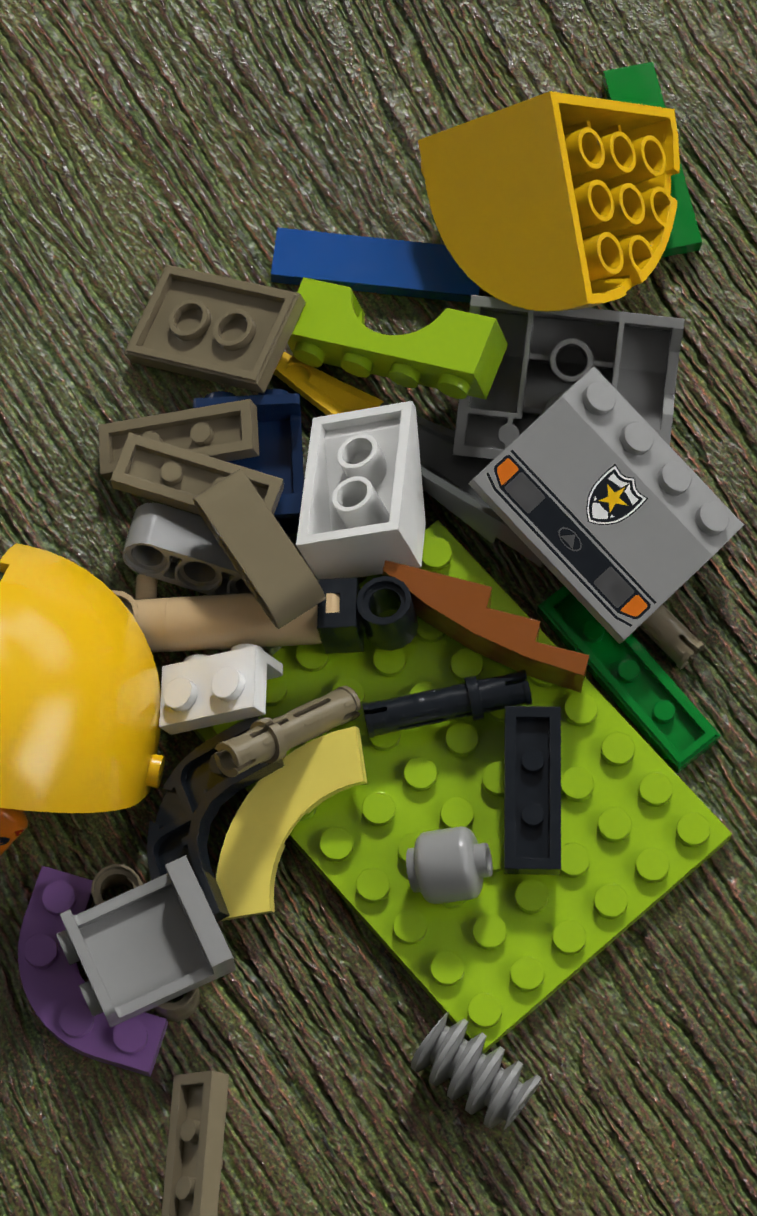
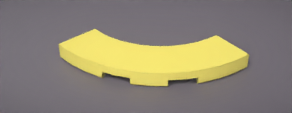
M354 726L331 732L295 749L282 759L285 766L260 779L248 793L226 833L219 856L216 881L230 915L221 921L275 912L274 887L277 868L286 846L285 841L293 828L306 813L309 814L326 799L343 790L367 783L360 729Z

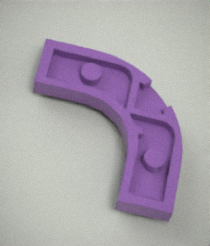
M42 866L23 919L18 943L20 977L32 1008L47 1030L73 1051L93 1060L151 1077L168 1026L167 1019L144 1012L110 1028L104 1012L94 1017L92 1016L79 987L85 981L81 977L78 964L69 965L56 934L66 930L60 916L61 913L71 910L73 915H77L90 909L93 900L91 893L93 880Z

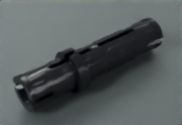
M524 669L519 670V672L477 680L476 676L465 677V683L382 701L362 703L369 738H374V736L469 716H472L473 721L484 719V713L505 709V706L532 705L529 682L526 681V671Z

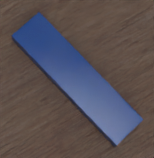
M277 227L271 268V282L300 285L304 277L351 287L352 291L470 303L471 295L479 296L480 287L458 266L445 245Z

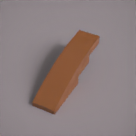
M385 560L383 576L395 577L405 583L410 590L416 615L427 624L470 650L519 672V670L525 669L527 676L581 693L589 655L539 643L538 637L541 621L491 609L492 587Z

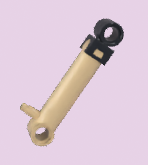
M140 573L136 577L135 599L123 591L112 590L135 618L144 633L152 653L231 649L238 644H254L260 647L323 644L326 654L364 652V631L372 645L379 649L391 651L403 648L409 644L416 636L419 626L409 588L403 581L389 576L373 578L364 584L361 589L357 577L319 579V584L326 599L280 629L276 628L252 593L157 598L158 579ZM386 610H398L392 616L378 617L380 613Z

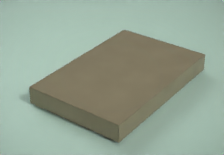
M166 264L124 354L131 363L265 393L306 302L301 294L297 292Z

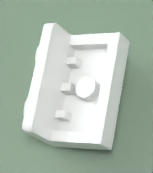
M238 644L233 646L231 651L210 656L203 654L190 655L183 662L162 666L159 727L173 735L265 715L267 680L281 677L283 675V664L258 645Z

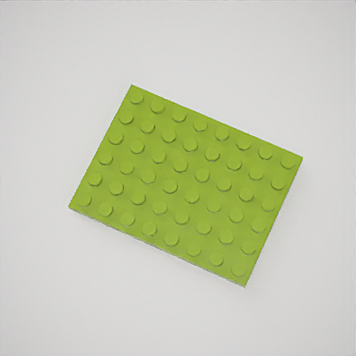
M439 520L425 530L422 567L419 569L492 587L491 609L530 618ZM383 574L367 577L359 584L360 589L373 578L382 577ZM386 610L380 613L378 617L392 616L398 610ZM418 616L419 626L416 636L409 644L396 650H383L372 645L367 639L365 631L364 652L326 654L323 644L283 646L272 655V657L283 664V675L267 680L266 714L261 716L274 719L314 699L325 696L338 687L348 686L352 688L360 699L361 709L358 710L360 716L318 737L337 730L354 726L360 729L367 777L366 784L343 790L323 801L309 814L306 813L293 828L288 838L443 1013L449 1012L448 1018L451 1022L456 1024L464 1018L469 1021L465 1032V1037L468 1041L482 1032L487 1035L482 1050L484 1054L731 839L732 833L586 677L580 693L527 676L526 681L529 682L532 705L522 706L561 707L560 875L504 874L505 709L484 713V719L473 721L472 716L369 738L362 703L382 701L465 683V677L476 676L477 680L518 671L470 650L427 624ZM540 629L538 642L557 647ZM242 720L193 731L205 742ZM311 739V740H309V741H307V742H305V743H303V744H299V745H297V746L291 748L290 750L287 751L286 756H287L288 754H290L292 751H294L295 749H297V748L301 747L302 745H304V744H306V743L312 741L313 739ZM257 782L244 789L249 793ZM459 826L469 828L477 838L478 844H488L493 865L492 876L483 878V887L477 898L432 904L424 899L421 892L414 893L407 874V849L414 848L416 839L423 832Z

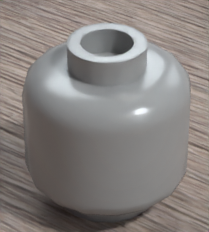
M459 826L423 832L416 839L414 848H408L406 852V867L411 889L414 893L421 892L424 899L432 904L477 898L483 887V878L491 877L493 873L492 857L488 844H478L474 833L467 827Z

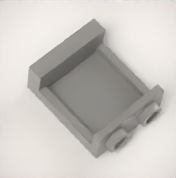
M186 855L165 864L167 871L165 875L77 915H73L71 910L60 914L66 930L57 933L56 936L69 965L79 961L82 963L89 981L80 984L79 987L92 1016L94 1017L104 1012L110 1028L236 970L232 953Z

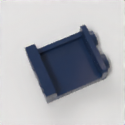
M267 389L265 393L259 392L258 395L236 396L230 392L218 391L209 393L204 398L193 399V408L251 399L257 406L259 456L227 462L283 479L284 489L274 517L285 533H297L304 487L300 395L297 393L289 394L282 389Z

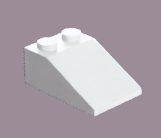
M413 401L313 418L296 547L318 581L319 579L359 578L383 574L385 560L421 568L426 521L417 414Z

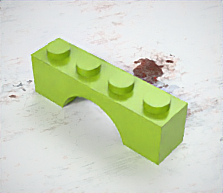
M303 277L297 293L301 294L306 304L287 343L293 352V356L300 362L313 367H320L323 363L342 367L346 372L358 377H369L370 374L383 376L407 388H416L418 385L432 387L456 399H465L467 395L487 399L508 346L496 318L446 308L432 323L418 331L404 335L381 334L365 326V313L351 287Z

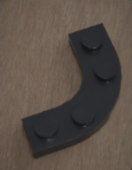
M263 716L244 719L205 741L189 753L177 765L165 782L163 789H166L167 792L160 805L156 821H150L147 858L151 879L154 880L167 874L165 864L186 855L217 922L230 915L210 865L207 843L211 823L221 806L237 792L285 765L282 759L275 763L263 762L240 773L238 776L228 777L220 771L216 764L214 753L218 751L215 747L222 741L245 733L255 721L265 718Z

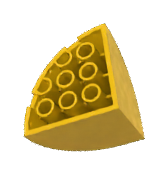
M549 91L418 140L421 172L425 179L431 212L446 248L458 266L474 283L496 299L526 310L547 312L579 310L620 299L627 295L626 292L633 286L643 283L649 277L666 249L672 232L678 200L670 195L671 176L680 173L679 139L675 109Z
M16 543L8 549L0 560V572L5 573L0 581V808L49 813H99L135 806L150 793L151 787L159 788L165 765V756L157 754L161 731L159 727L161 699L159 675L144 633L120 598L89 571L69 559L47 550Z

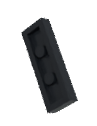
M505 706L504 874L560 875L561 707Z

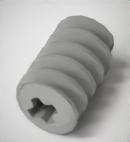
M447 1012L416 1050L411 1061V1068L416 1072H420L433 1064L429 1076V1082L432 1085L438 1086L451 1078L447 1096L450 1099L456 1100L469 1092L465 1110L473 1115L487 1106L488 1109L483 1124L491 1129L505 1120V1130L533 1096L541 1082V1077L536 1074L529 1080L521 1083L519 1077L523 1067L522 1062L518 1060L506 1069H503L500 1065L505 1049L500 1046L485 1055L482 1053L487 1035L482 1032L467 1041L464 1039L469 1021L464 1018L449 1027L446 1025L449 1014Z

